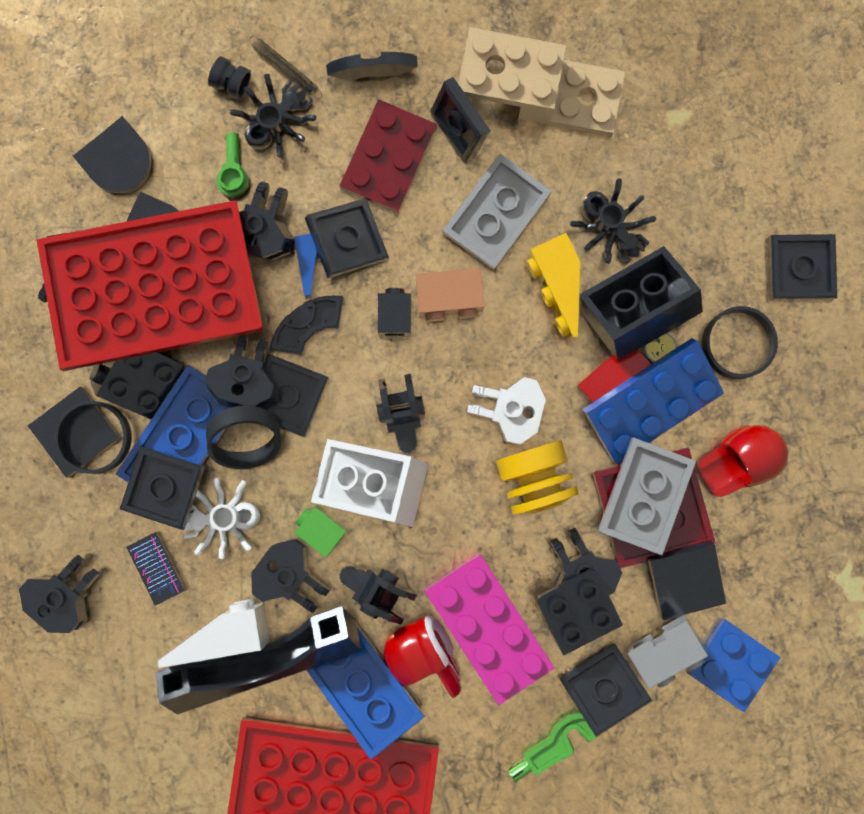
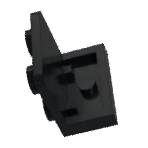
M157 352L94 365L89 380L97 397L152 419L183 373L184 366L180 361Z
M588 569L539 594L536 599L550 628L549 631L563 656L623 626L605 585L595 569Z

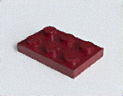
M378 99L339 185L340 189L360 198H366L367 201L399 214L437 129V124Z

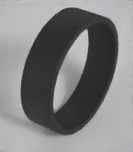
M746 306L732 307L716 315L706 326L702 337V350L711 368L718 374L730 379H745L761 373L772 363L778 348L777 332L770 319L759 310ZM729 313L748 314L757 319L766 330L769 339L768 354L763 364L754 372L748 374L730 372L719 365L712 355L710 334L715 323L723 315Z
M84 401L71 406L59 418L54 432V444L60 459L71 469L87 474L105 473L116 468L126 458L132 442L130 424L123 413L112 405L98 401ZM89 406H103L114 413L120 421L123 429L122 447L117 457L110 464L95 470L85 469L72 461L67 454L64 446L65 428L71 417L81 409Z
M237 406L226 409L214 416L206 428L208 454L213 461L226 468L250 469L261 466L273 459L281 447L280 429L276 417L260 407ZM236 424H259L274 432V436L267 444L248 452L227 451L213 443V439L219 432Z

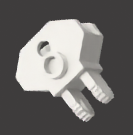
M523 377L508 390L500 388L499 391L476 385L473 386L472 393L479 397L496 399L494 411L484 409L478 405H468L467 413L492 419L491 422L498 425L506 443L519 446L538 432L546 399L537 380ZM523 409L531 410L532 417L530 419L523 416Z

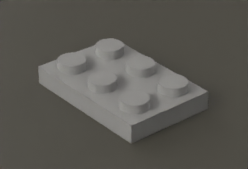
M499 154L444 227L442 233L494 271L551 195L552 191L502 154Z
M631 438L598 532L663 555L696 461L642 440Z

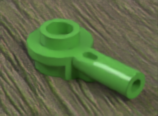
M234 132L226 134V163L222 165L216 180L219 190L229 197L240 196L249 185L248 175L239 165V134Z

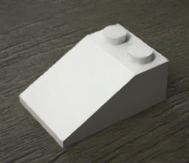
M327 439L311 502L413 527L429 464L411 456Z
M246 599L229 605L228 611L218 616L158 661V667L162 668L262 650L270 642L264 603L255 604L254 599Z

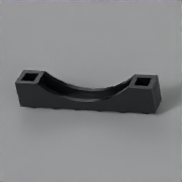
M339 607L310 617L295 631L266 645L260 651L174 665L156 671L159 704L178 715L358 653L362 649L356 621L343 607Z

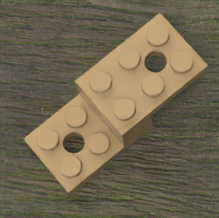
M469 27L458 84L467 97L520 107L518 119L612 137L625 71L564 60L567 45ZM491 60H498L503 63L505 69L500 74H491L486 69V64ZM583 91L592 92L596 102L590 106L583 105L579 101L578 95Z

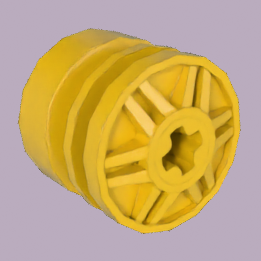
M562 440L496 460L501 480H517L519 485L517 488L506 493L507 499L522 495L524 500L510 506L513 515L519 513L534 514L560 506L571 497L579 494L577 486L562 489L560 485L561 482L574 478L573 473L557 474L555 470L556 467L568 461Z

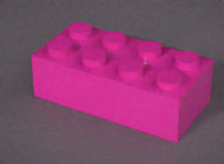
M477 553L425 588L424 592L498 706L555 669L480 553Z

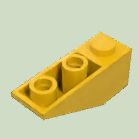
M564 233L532 248L528 255L530 259L526 263L533 278L539 277L544 287L540 292L547 307L553 306L558 316L554 320L562 337L567 335L569 341H572L578 336L580 260L567 233Z

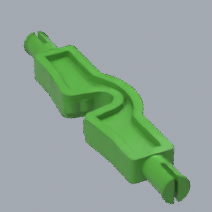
M573 712L559 719L552 727L548 737L524 752L525 760L511 770H508L515 783L532 771L535 775H539L552 765L570 757L574 753V747L568 739V732L570 730H578L581 736L588 742L596 738L580 712Z

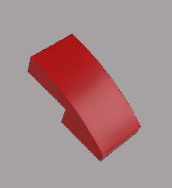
M640 350L633 352L620 361H617L614 355H612L578 386L594 402L651 365V362Z

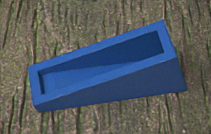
M311 234L295 236L294 241L304 296L306 299H310L313 296L318 252Z

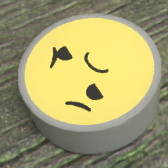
M666 333L643 347V354L651 363H654L677 348L676 341L669 333Z

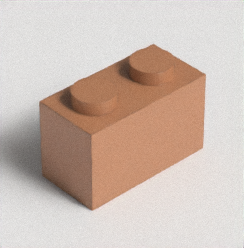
M481 268L415 274L419 317H426L427 322L442 321L446 319L445 315L458 314L459 319L478 317V312L484 311Z

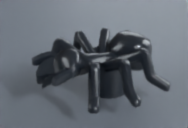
M267 73L264 75L271 103L263 104L255 93L246 86L244 92L251 98L255 106L258 107L256 115H248L244 111L234 109L230 110V115L241 117L247 122H251L247 125L244 136L248 145L253 149L262 150L269 147L275 136L277 157L282 158L281 131L283 129L292 139H298L300 142L305 141V137L300 133L294 132L284 119L304 125L309 121H316L317 116L305 115L301 118L289 114V111L306 110L313 102L310 98L304 105H300L305 101L306 89L303 88L300 92L296 93L300 87L299 83L292 86L286 92L292 84L291 80H288L282 88V102L277 105L271 77Z
M620 178L616 180L610 202L603 193L598 191L590 192L584 198L581 208L583 216L594 223L570 222L571 227H578L583 231L594 229L600 231L595 238L585 245L584 249L586 251H589L606 234H609L604 251L605 263L607 264L611 263V249L615 238L619 239L618 256L625 264H628L630 261L623 252L631 258L639 256L635 248L644 252L645 249L642 243L649 245L650 242L641 234L628 233L625 228H640L656 221L655 216H650L640 221L623 223L625 217L644 200V196L639 195L624 210L617 203L622 186V179Z

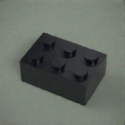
M665 246L579 295L584 317L617 361L703 312L701 289Z

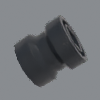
M219 56L210 70L208 85L216 90L224 89L228 92L229 96L239 100L245 94L244 88L250 83L251 70L244 66L236 67L232 65L231 60Z

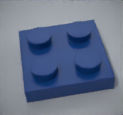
M722 618L704 645L708 654L704 658L705 662L695 670L687 671L686 673L745 712L781 657Z

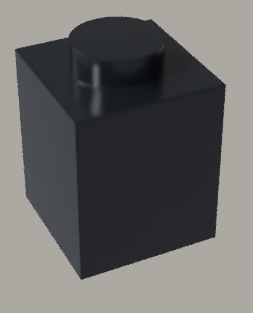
M387 288L385 293H378L379 337H411V293H405V289Z

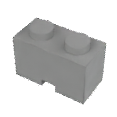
M685 614L663 626L664 632L661 636L654 639L649 634L628 646V655L649 689L655 685L659 688L668 685L676 678L675 674L684 669L687 671L695 670L705 662L704 658L708 656L706 647Z

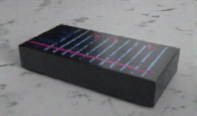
M154 532L126 547L155 606L187 590L159 532Z

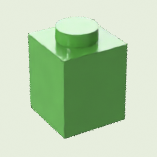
M319 506L314 507L312 511L306 508L295 522L299 526L295 534L325 558L330 555L349 531Z

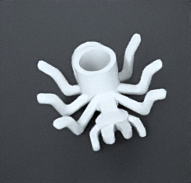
M214 478L213 485L217 492V506L213 507L209 499L197 490L195 497L203 502L209 513L205 515L196 506L192 505L191 510L194 512L189 514L187 520L189 522L186 523L184 530H195V532L184 534L183 538L197 537L200 531L208 525L210 528L206 538L194 551L196 556L200 555L203 549L211 543L216 530H219L221 540L219 559L225 558V550L228 546L226 531H230L236 536L243 548L250 552L252 547L237 528L250 530L255 527L260 521V511L251 503L243 502L235 506L242 498V492L247 482L245 480L240 482L235 496L226 505L224 504V491L220 486V481L218 478Z

